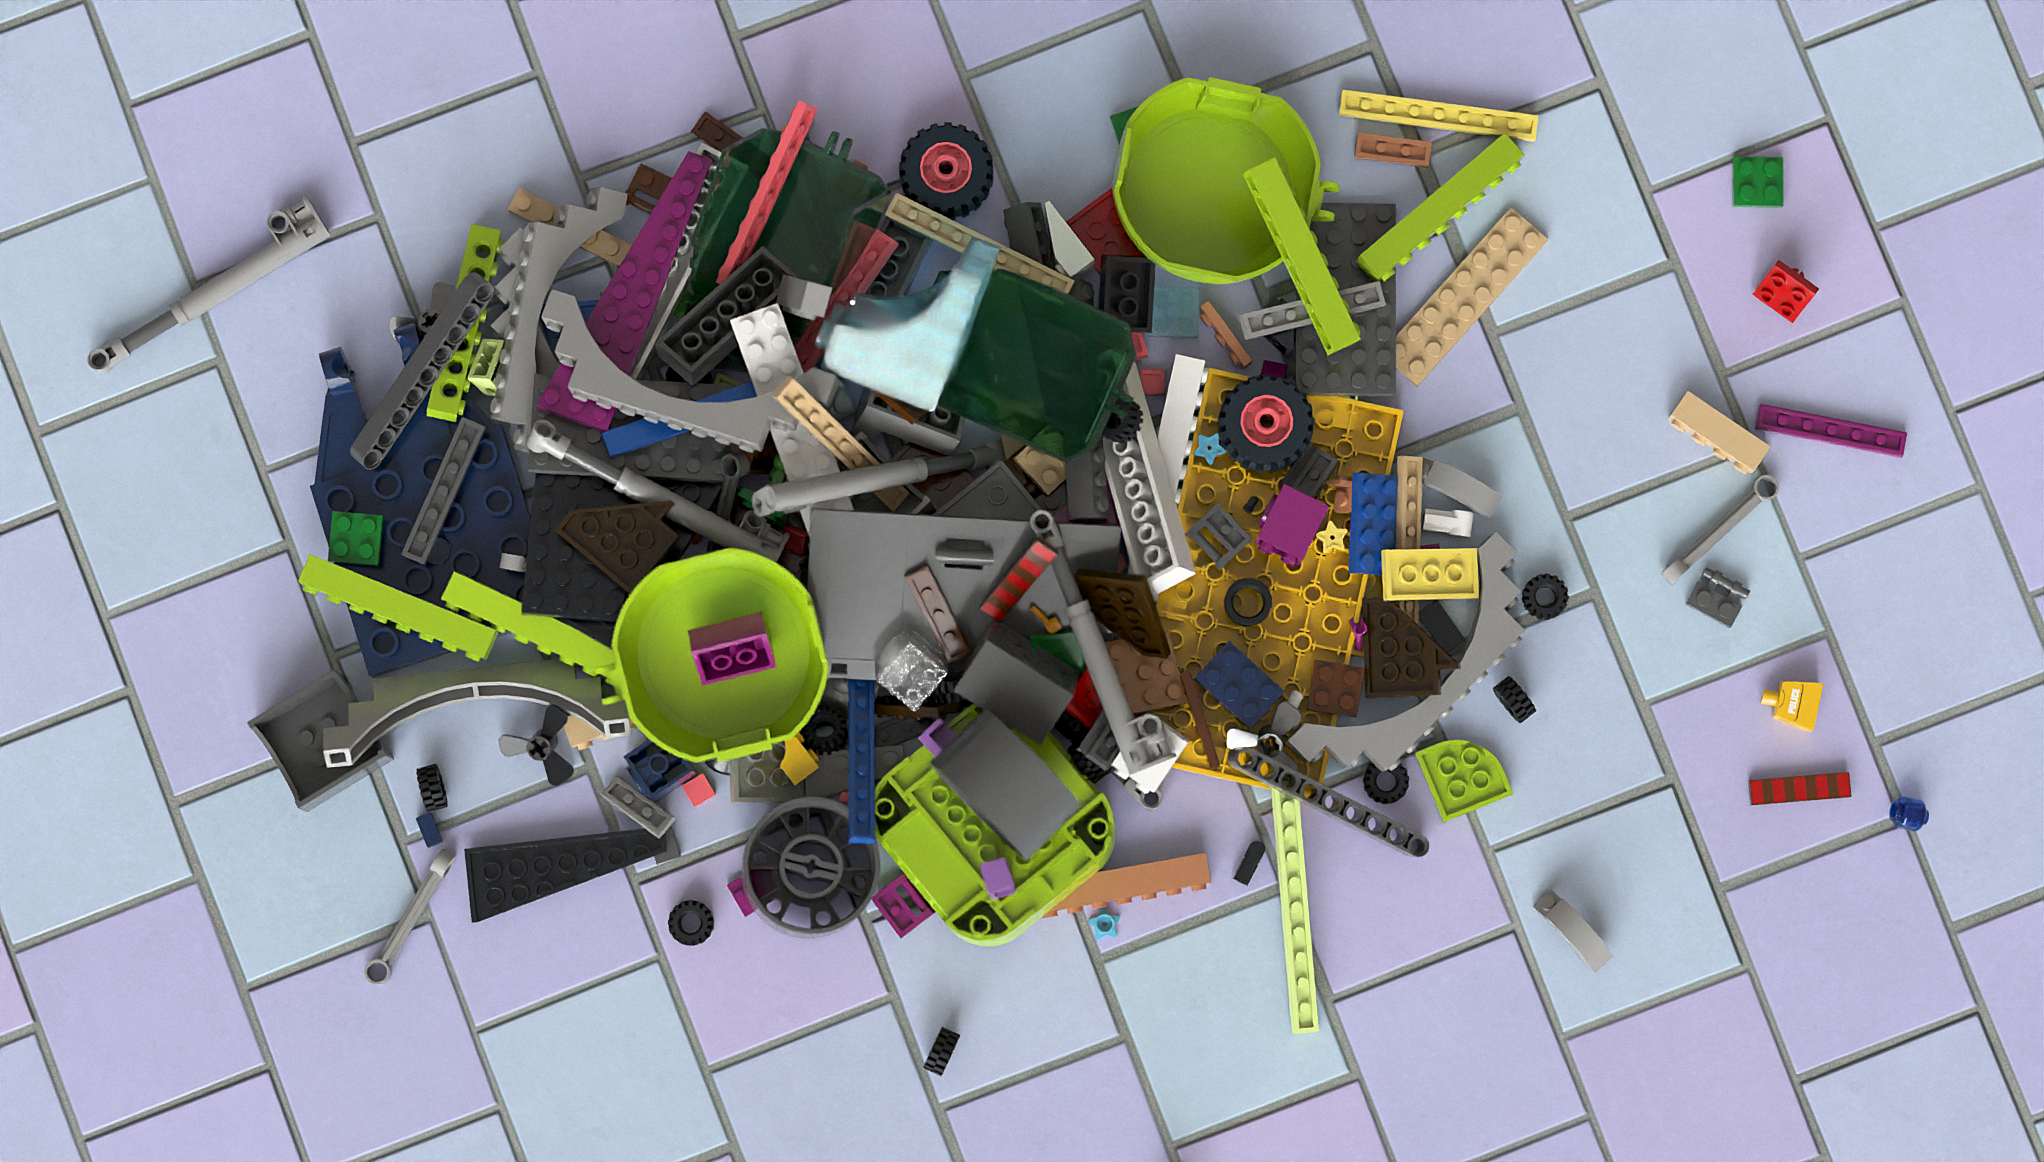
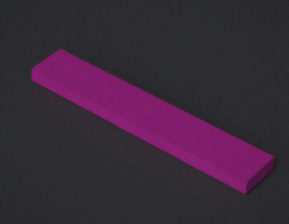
M1765 404L1759 405L1755 425L1757 430L1899 458L1903 457L1907 432Z

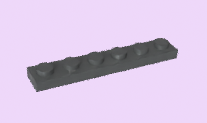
M464 417L461 418L401 553L402 556L426 565L486 430L485 426Z

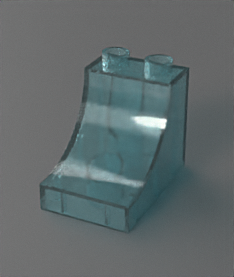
M973 236L954 266L953 271L939 283L928 289L897 297H880L856 292L848 306L836 302L829 319L825 318L815 342V347L826 351L820 368L934 413L953 380L1001 247Z

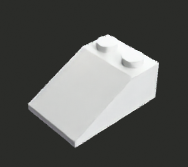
M1047 201L1045 203V217L1055 271L1071 279L1081 278L1094 268V258L1050 201Z

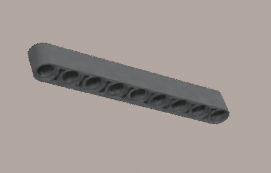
M470 273L463 279L352 444L350 449L351 456L366 469H375L380 465L494 294V287L478 273Z
M1234 747L1228 754V762L1234 769L1404 855L1423 857L1429 851V841L1425 836L1252 748ZM1241 752L1246 754V762L1243 765L1238 760ZM1265 762L1268 766V772L1263 776L1260 772V767ZM1285 774L1290 779L1286 787L1282 784V777ZM1309 785L1311 794L1306 798L1303 791L1305 786ZM1328 796H1331L1333 803L1328 809L1325 805V800ZM1349 807L1354 809V816L1351 819L1347 817ZM1373 817L1376 824L1374 829L1370 830L1368 822ZM1393 828L1397 832V837L1394 841L1390 839V831ZM1416 839L1418 842V848L1415 852H1413L1411 849V843L1413 840Z

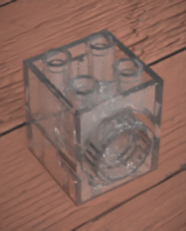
M908 625L884 647L875 661L876 680L914 711L948 674L946 657Z

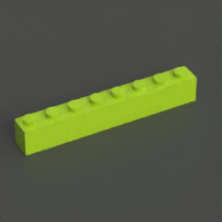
M1504 133L1358 257L1356 263L1373 282L1380 281L1381 279L1385 282L1395 273L1394 268L1398 264L1404 266L1414 257L1411 253L1417 248L1422 251L1432 242L1431 236L1435 233L1441 235L1450 226L1448 222L1451 219H1460L1468 211L1466 207L1471 202L1475 205L1486 196L1484 191L1489 187L1495 189L1504 181L1502 178L1507 172L1510 174L1514 173L1522 165L1520 160L1525 154Z
M1273 158L1248 169L1243 173V176L1327 355L1361 340L1359 337V327L1350 318L1349 306L1338 292L1339 285L1334 276L1330 275L1327 269L1328 261L1325 255L1319 252L1316 245L1318 243L1316 235L1312 230H1309L1306 224V214L1297 205L1295 200L1296 193L1293 187L1288 185L1284 177L1285 170L1283 165L1277 162L1276 158Z
M309 554L298 580L300 584L304 585L302 590L317 595L319 591L326 594V600L340 605L341 601L350 604L349 609L357 613L363 614L364 610L373 613L372 619L384 624L387 623V620L397 623L395 628L406 633H410L411 629L420 633L419 638L433 643L434 639L443 642L442 647L450 651L456 652L457 648L466 651L465 657L479 662L480 658L488 659L499 633L495 629Z
M454 571L441 598L447 601L446 607L459 612L460 608L469 612V618L480 623L485 619L492 623L491 628L501 633H505L508 630L515 634L514 639L524 644H527L528 641L538 644L536 649L550 655L551 652H555L561 655L560 661L571 666L576 662L584 666L582 671L594 677L597 675L594 672V668L616 662L612 650L597 643L576 629L553 617L522 615V602L457 571ZM610 671L600 673L606 677L605 682L614 686Z

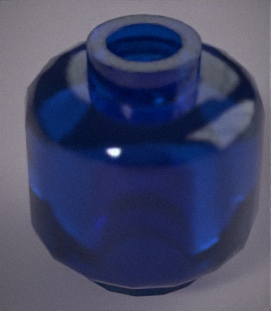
M1902 796L1892 803L1889 817L1897 828L1918 831L1928 822L1929 811L1922 800Z

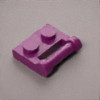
M904 873L871 899L901 939L936 913ZM902 885L922 913L917 917L895 890Z

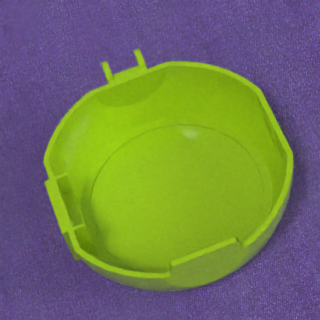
M1188 77L1159 89L1135 110L1124 128L1113 175L1112 191L1117 213L1125 231L1136 247L1149 260L1173 275L1209 284H1229L1250 280L1265 274L1282 263L1283 259L1243 176V173L1248 169L1273 158H1276L1277 162L1283 165L1285 170L1284 177L1288 185H1291L1296 193L1295 200L1298 207L1302 208L1306 214V224L1309 230L1311 221H1334L1335 214L1330 211L1321 210L1323 193L1338 192L1340 184L1332 181H1318L1321 162L1313 137L1297 112L1281 97L1261 93L1262 88L1213 77H1208L1207 81Z
M728 548L667 563L657 567L648 574L626 600L618 617L612 639V649L616 662L594 668L595 674L611 672L616 695L601 699L603 705L625 699L630 718L652 742L664 750L689 761L701 762L717 758L718 762L770 750L773 748V743L792 739L814 713L826 685L829 665L812 597L803 585L786 569L764 556L745 550ZM762 612L773 645L777 667L702 685L691 653L688 630Z

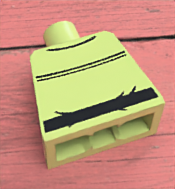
M483 339L467 377L485 395L495 396L496 394L495 379L500 373V354L504 349L505 340Z

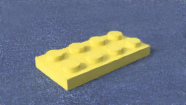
M1477 548L1381 550L1383 601L1479 598Z

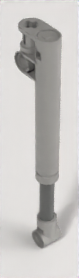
M303 195V200L292 207L287 206L281 211L272 212L268 216L267 226L276 241L183 296L179 301L170 304L169 311L123 339L118 337L102 348L93 349L87 356L88 365L97 373H109L115 365L130 357L131 352L178 323L181 326L187 324L191 319L197 318L330 237L329 231L308 197ZM278 219H285L286 221L282 229L274 228V224ZM99 356H105V364L101 367H96V359Z
M547 420L535 422L526 440L527 446L536 453L547 452L560 460L565 458L616 485L614 490L625 493L627 497L639 503L673 501L675 505L665 517L726 549L734 548L764 556L775 563L777 562L790 533L786 532L783 534L771 528V524L766 522L765 517L757 516L754 510L748 511L739 526H736L638 473L635 474L631 469L625 467L623 471L572 444L571 439L556 432L551 422Z
M1002 440L985 443L980 447L967 449L965 453L929 460L916 457L766 486L753 494L752 506L754 512L759 517L766 516L774 511H783L784 514L802 510L820 501L923 482L927 479V476L967 468L973 471L986 467L989 470L998 461L1002 460L1004 462L1006 456Z
M1036 511L1031 517V526L1037 537H1040L1059 550L1058 555L1051 562V566L1068 606L1064 610L1067 618L1070 620V626L1129 774L1137 773L1177 757L1176 753H1171L1166 740L1168 736L1163 721L1158 715L1148 714L1137 719L1134 718L1093 612L1090 611L1088 600L1083 601L1062 549L1064 542L1056 525L1055 517L1048 511ZM1045 514L1050 522L1047 528L1040 529L1037 526V518ZM1149 718L1155 719L1158 723V728L1154 733H1150L1145 729V721Z

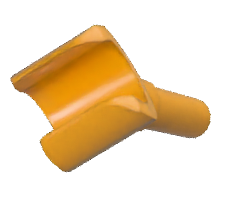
M1035 605L1030 608L1042 620L1049 633H1055L1062 629V625L1056 616L1048 620Z

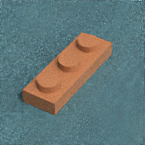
M1358 133L1354 159L1428 168L1432 142Z
M1207 301L1200 306V319L1207 327L1211 325L1216 332L1214 337L1221 347L1226 346L1231 352L1228 356L1236 367L1240 365L1243 370L1250 366L1253 360L1211 303Z

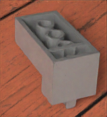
M876 368L860 395L851 433L858 435L862 432L869 440L875 441L879 432L882 431L950 456L960 442L969 402L920 384L931 395L935 394L940 400L931 410L927 411L919 420L911 425L875 393L878 386L893 374Z

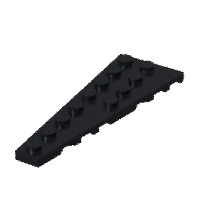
M644 828L464 849L472 923L483 921L667 852L666 834L664 833L660 838H657Z

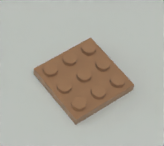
M1168 630L1164 631L1171 650L1167 659L1144 656L1122 639L1105 642L1133 715L1187 703Z

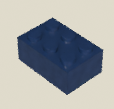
M1230 641L1223 646L1194 679L1249 731L1285 692Z

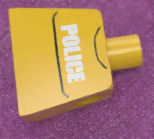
M1782 681L1778 684L1777 691L1763 689L1760 703L1774 706L1773 718L1811 732L1815 727L1823 684Z

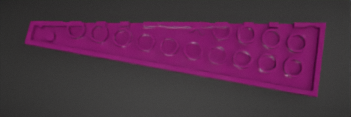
M690 151L686 154L586 321L588 331L600 350L620 371L630 376L712 164V159ZM561 363L536 404V408L603 432L609 431L617 408L611 406V409H607L597 405V401L588 399L585 402L574 398L568 388V384L576 364H574V367H570Z

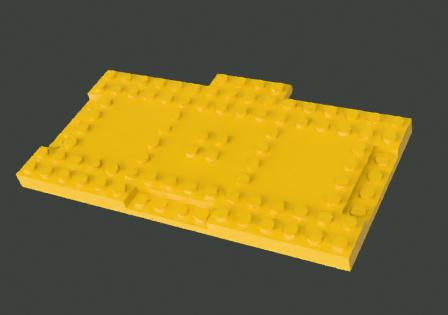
M1209 368L1182 486L1178 513L1185 534L1218 503L1252 540L1219 571L1214 566L1216 563L1193 539L1190 540L1185 535L1196 574L1160 592L1156 608L1164 631L1168 630L1179 674L1188 670L1191 673L1220 763L1219 768L1211 771L1209 769L1188 701L1184 705L1150 711L1149 713L1158 715L1164 723L1189 739V742L1171 768L1271 790L1270 786L1230 766L1228 754L1231 749L1227 746V731L1232 727L1249 730L1195 682V677L1223 646L1230 641L1285 691L1250 732L1258 734V731L1263 726L1272 725L1279 702L1287 701L1292 691H1298L1303 695L1297 708L1301 713V721L1298 727L1304 723L1335 727L1338 715L1307 710L1314 661L1320 660L1349 665L1351 655L1364 658L1363 635L1362 650L1356 651V637L1353 634L1349 620L1353 618L1355 624L1361 621V616L1363 617L1362 598L1383 597L1382 575L1348 573L1351 513L1341 514L1334 512L1336 487L1327 486L1326 484L1315 499L1329 506L1316 533L1326 530L1329 521H1332L1337 529H1347L1348 533L1342 539L1345 547L1343 551L1332 548L1324 553L1323 542L1315 535L1300 566L1294 564L1292 567L1280 561L1281 556L1273 552L1271 555H1267L1258 550L1259 545L1255 544V541L1262 529L1258 524L1273 494L1279 495L1283 487L1281 482L1295 462L1284 470L1282 468L1273 473H1269V471L1257 473L1253 469L1241 467V464L1237 461L1234 462L1229 457L1230 455L1227 450L1225 454L1217 455L1212 465H1209L1203 456H1194L1193 453L1199 447L1197 436L1203 435L1209 438L1218 433V417L1226 396L1238 383H1243L1249 378V376ZM1306 395L1308 403H1311L1314 418L1313 435L1310 443L1335 457L1340 462L1329 480H1335L1337 475L1351 477V481H1353V473L1390 475L1403 410L1340 396ZM1261 420V421H1260V424H1261L1262 427H1264V428H1270V427H1272V424L1270 423V421H1268V420ZM1219 437V445L1222 446V441ZM1207 446V449H1208V450H1211L1212 447H1211V446ZM1256 496L1259 501L1251 514H1249L1242 507L1250 497ZM1205 527L1199 531L1222 556L1228 552ZM1334 535L1330 536L1331 540L1335 539ZM1243 578H1254L1261 581L1269 589L1272 596V607L1268 616L1260 624L1252 627H1243L1234 623L1227 616L1224 608V598L1228 588L1234 582ZM1243 588L1235 594L1233 606L1239 615L1252 617L1261 611L1263 599L1257 590ZM1289 729L1282 735V748L1297 763V772L1323 784L1329 753L1323 748L1322 750L1325 753L1315 763L1310 761L1304 764L1284 744L1295 731ZM1269 736L1265 740L1262 739L1263 743L1269 741L1270 746L1276 744L1273 736ZM1257 746L1249 747L1258 751ZM1241 752L1238 757L1241 765L1246 762V754L1244 752ZM1265 762L1260 767V772L1263 776L1268 772V766ZM1306 785L1303 791L1306 798L1311 794L1309 785Z

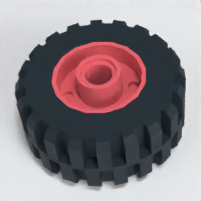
M944 122V125L938 126L937 123L931 124L929 129L925 130L922 128L917 132L915 138L911 137L907 142L906 149L902 151L899 175L905 197L951 220H956L955 217L962 216V218L967 217L969 212L979 209L982 201L987 199L993 184L994 171L991 152L988 151L984 140H980L975 131H968L964 125L953 126L952 122ZM943 169L952 170L950 174L945 175L941 173Z
M1262 374V377L1257 378L1255 376L1249 377L1247 381L1238 383L1228 393L1221 406L1218 417V434L1222 441L1221 445L1224 450H1227L1230 455L1229 457L1234 462L1240 463L1241 467L1245 469L1250 468L1257 473H1262V471L1273 473L1282 468L1284 470L1302 456L1311 441L1314 427L1311 403H1308L1307 396L1303 391L1300 392L1297 389L1296 384L1292 381L1290 383L1284 381L1283 377L1277 376V378L1270 377V374ZM1268 420L1272 427L1264 428L1261 426L1260 421Z

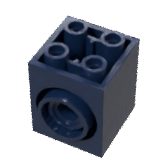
M650 739L623 756L628 763L626 770L644 796L649 795L655 802L697 775L689 760L664 750Z

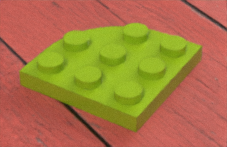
M1448 740L1414 753L1443 823L1513 795V791L1499 761L1490 751L1466 740Z

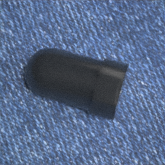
M1250 497L1242 509L1251 514L1259 501L1258 497Z

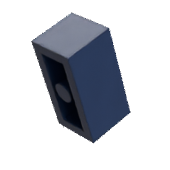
M431 812L416 818L428 848L443 842Z

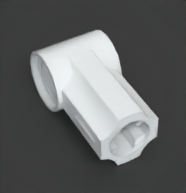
M1425 508L1422 530L1446 533L1456 538L1470 539L1474 513L1461 510L1449 512Z

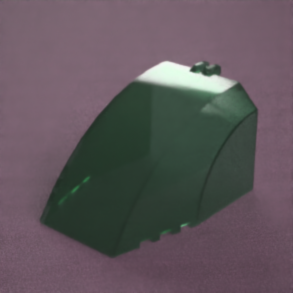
M761 128L722 150L692 236L691 246L694 248L693 257L690 258L689 268H692L691 280L687 286L689 302L685 308V315L720 285L716 283L718 272L727 259L729 248L738 235L739 226L749 211L750 202L759 189L760 180L770 165V158L781 141L780 137L783 131ZM836 131L830 134L825 149L804 139L751 254L752 256L762 246L765 247L795 273L799 279L831 287L829 300L848 276L866 248L891 195V191L879 175L847 160L853 143L852 139L846 138L843 141L838 155L833 153L839 139V133ZM782 306L780 311L793 346H795L814 320L782 311ZM738 345L726 357L746 367Z
M983 269L982 272L968 270V272H961L959 270L939 271L899 362L912 376L919 380L918 383L929 391L928 394L938 401L937 404L941 408L1068 463L1096 448L1111 412L1126 417L1128 412L1114 406L1118 398L1127 403H1132L1134 399L1122 393L1121 390L1137 355L1128 323L1058 289L1005 269H997V271ZM953 284H956L961 293L971 294V297L965 303L967 311L965 315L956 311L948 316L945 315L946 305L939 299V296L948 294ZM957 299L953 300V303L955 304L958 302Z

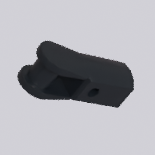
M1255 841L1249 845L1232 879L1248 886L1258 863L1265 853V845L1262 842Z

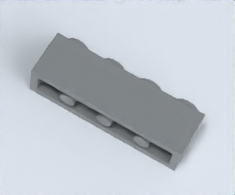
M783 274L776 303L783 306L782 311L815 320L816 316L824 317L832 288Z

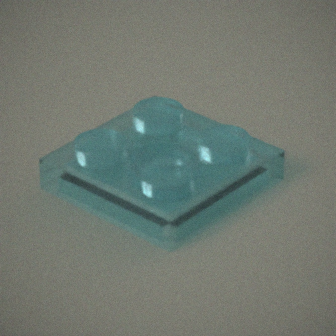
M1154 286L1152 333H1149V337L1198 338L1199 287Z

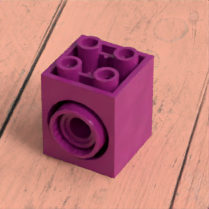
M1284 484L1279 495L1273 494L1258 524L1262 527L1255 541V544L1259 545L1258 550L1267 555H1271L1273 552L1281 556L1280 561L1293 567L1294 564L1300 566L1329 506Z

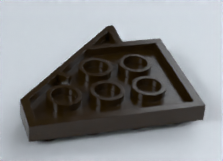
M673 501L570 510L554 529L630 595L681 537L662 521L675 505Z
M1078 569L1075 574L1079 586L1078 589L1083 601L1088 600L1091 607L1090 611L1093 612L1095 619L1142 655L1167 659L1171 650L1146 575Z
M1383 597L1362 598L1363 618L1367 626V631L1363 634L1365 698L1441 695L1440 670L1461 669V665L1395 602L1383 601Z
M926 689L874 700V714H877L878 718L895 715L896 719L913 716L914 720L931 717L932 721H937L939 718L945 719L946 714L962 712L963 707L971 706L974 703L970 700L946 702L944 704L935 703L932 690Z

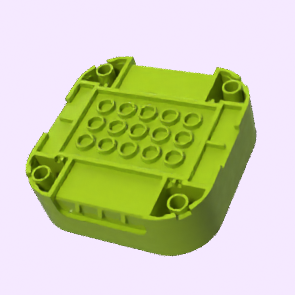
M972 704L947 725L958 735L983 709L976 704ZM1006 723L1004 724L1044 762L1082 805L1028 861H1025L1012 850L938 775L929 764L935 756L924 745L889 771L875 788V836L880 844L955 935L970 944L984 947L1003 945L1020 936L1098 872L1110 858L1116 842V823L1108 800L1090 780H1087L1085 774L1082 775L1081 770L1076 767V763L1072 761L1070 755L1049 732L1043 743L1039 745ZM1005 857L1016 892L991 900L987 893L980 864Z

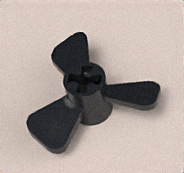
M554 704L546 708L542 729L537 731L531 739L504 734L499 738V747L502 755L512 757L527 752L532 759L542 760L548 781L553 786L560 785L574 773L573 766L554 751L558 745L556 734L568 721L566 712ZM545 741L548 746L542 750L539 744Z

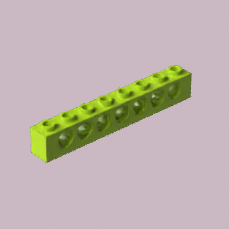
M471 224L456 290L463 279L470 273L481 274L489 283L491 276L496 277L499 262H495L497 253H502L499 248L504 244V240L500 239L501 230ZM479 251H486L489 256L487 258H480L477 256V253ZM488 308L483 310L462 341V343L467 345V348L465 350H456L433 384L427 407V416L452 422L457 421L458 415L463 416L466 401L462 400L463 392H468L471 382L468 380L467 375L477 355L473 354L475 345H480L482 331H478L480 322L485 323ZM456 365L459 366L462 369V371L460 373L455 374L450 372L449 368L451 366ZM453 389L456 391V395L448 397L444 395L443 391Z

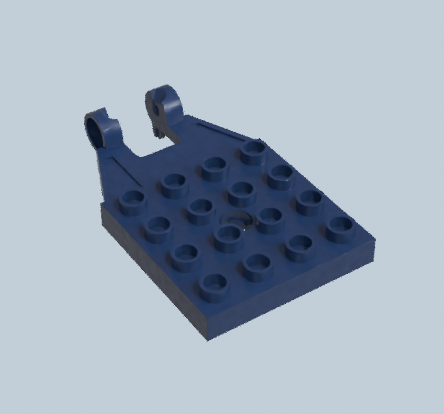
M416 323L394 329L395 338L403 353L402 360L404 366H406L422 342V337ZM341 346L319 353L328 390L324 402L315 483L310 486L328 547L333 511L384 516L379 566L333 563L477 623L480 622L468 617V611L461 608L459 612L445 606L447 601L441 599L454 571L522 602L525 572L499 567L502 553L527 557L531 512L504 428L501 424L495 426L465 391L462 396V400L466 401L463 416L458 415L456 422L427 416L431 387L380 465L375 469H366L350 454L352 444L369 421L362 409L355 387V371L348 364ZM453 389L443 391L444 395L448 397L456 395V391ZM464 417L485 426L486 430L438 538L445 540L448 544H452L450 555L441 566L428 561L426 565L402 556L401 553L461 418ZM346 603L368 674L372 678L453 652L443 648V642L434 639L433 643L419 638L420 633L411 629L410 633H406L395 628L397 623L387 620V623L384 624L372 619L373 613L365 610L363 614L350 610V604ZM485 619L480 623L490 628L492 625L491 622ZM506 630L505 633L499 632L496 638L510 634L512 632Z

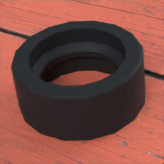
M1243 578L1234 582L1228 588L1224 598V608L1227 616L1234 623L1243 627H1252L1260 624L1268 616L1272 607V596L1269 589L1261 581L1254 578ZM1252 588L1261 594L1263 606L1257 615L1244 617L1236 612L1233 606V599L1239 590Z

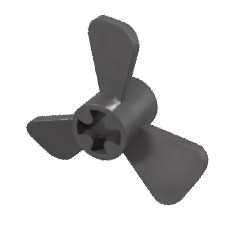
M437 282L432 290L431 309L423 311L419 318L392 317L389 321V327L393 340L397 342L394 329L416 323L420 333L424 332L427 334L432 326L426 327V322L434 316L438 318L455 293V287L447 283ZM461 343L458 350H465L466 344Z
M1281 701L1277 706L1272 725L1263 726L1258 731V734L1232 727L1227 731V746L1230 749L1234 747L1257 746L1260 753L1297 771V763L1282 748V735L1301 720V713L1290 702ZM1269 736H1273L1276 744L1270 746L1269 741L1263 743L1262 739L1265 740ZM1285 774L1282 777V781L1288 779L1289 776Z

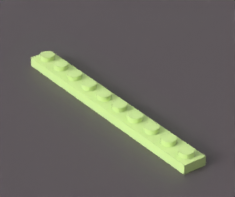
M1290 780L1282 781V784L1286 787ZM1271 787L1291 1029L1293 1034L1319 1031L1300 802Z

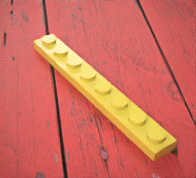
M1343 89L1339 116L1496 137L1506 133L1511 139L1534 142L1536 140L1539 117L1538 115Z

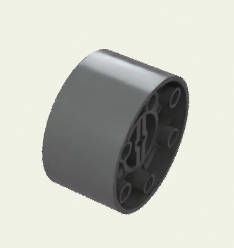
M985 708L929 763L949 787L1025 861H1028L1082 807L1077 798L1044 762L1004 723Z
M821 797L793 799L769 811L753 829L742 857V885L752 909L761 920L773 929L797 938L825 937L850 925L871 901L880 875L878 846L876 840L874 844L864 843L868 852L870 867L847 868L846 858L842 850L853 843H850L849 840H840L837 836L838 829L842 827L849 829L847 806ZM809 809L823 810L839 816L828 836L818 832H810ZM793 815L799 816L802 819V826L792 828L788 823L789 817ZM778 818L789 838L776 850L757 838L771 822ZM801 844H817L831 854L835 864L822 861L815 855L802 856L790 853V851ZM757 851L764 852L767 855V862L761 865L755 863L753 860L754 853ZM808 863H812L813 868L817 869L813 870L812 874L807 873L808 870L804 867ZM750 871H772V878L776 889L758 899L752 885ZM785 872L798 875L805 881L818 880L830 883L831 885L821 892L805 893L790 884ZM861 876L865 881L864 887L862 889H855L851 885L852 877ZM841 889H844L862 900L855 910L841 920L830 901L839 894ZM772 899L778 900L781 904V910L777 913H771L767 909L768 901ZM790 903L801 907H810V928L797 927L781 921ZM826 912L830 917V922L827 925L818 924L816 921L817 913Z

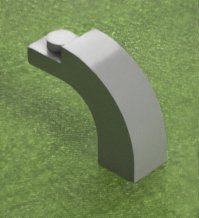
M1423 458V486L1457 500L1472 512L1488 518L1492 517L1502 497L1500 494L1481 481L1437 460L1431 461Z
M1549 890L1533 905L1535 911L1561 934L1578 957L1595 973L1613 957L1609 948L1590 925L1563 898L1561 899L1552 890Z

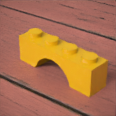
M799 732L792 739L785 740L786 752L780 764V767L795 786L819 768L816 763L820 761L812 749L806 751L801 743L805 740Z

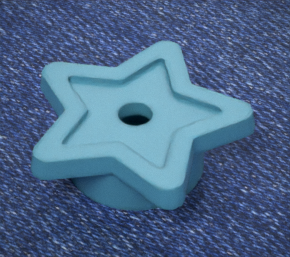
M1218 433L1209 438L1203 435L1197 436L1199 447L1193 454L1194 456H1203L1209 465L1213 464L1217 455L1226 453V450L1219 445ZM1207 446H1211L1212 449L1208 450Z
M1101 908L1098 917L1089 919L1088 923L1095 928V939L1098 940L1104 935L1117 937L1115 925L1120 920V916L1109 915L1105 908ZM1103 922L1107 923L1106 927L1102 926Z

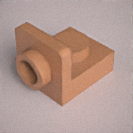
M1337 475L1335 480H1326L1327 486L1336 487L1334 512L1341 514L1351 513V477Z

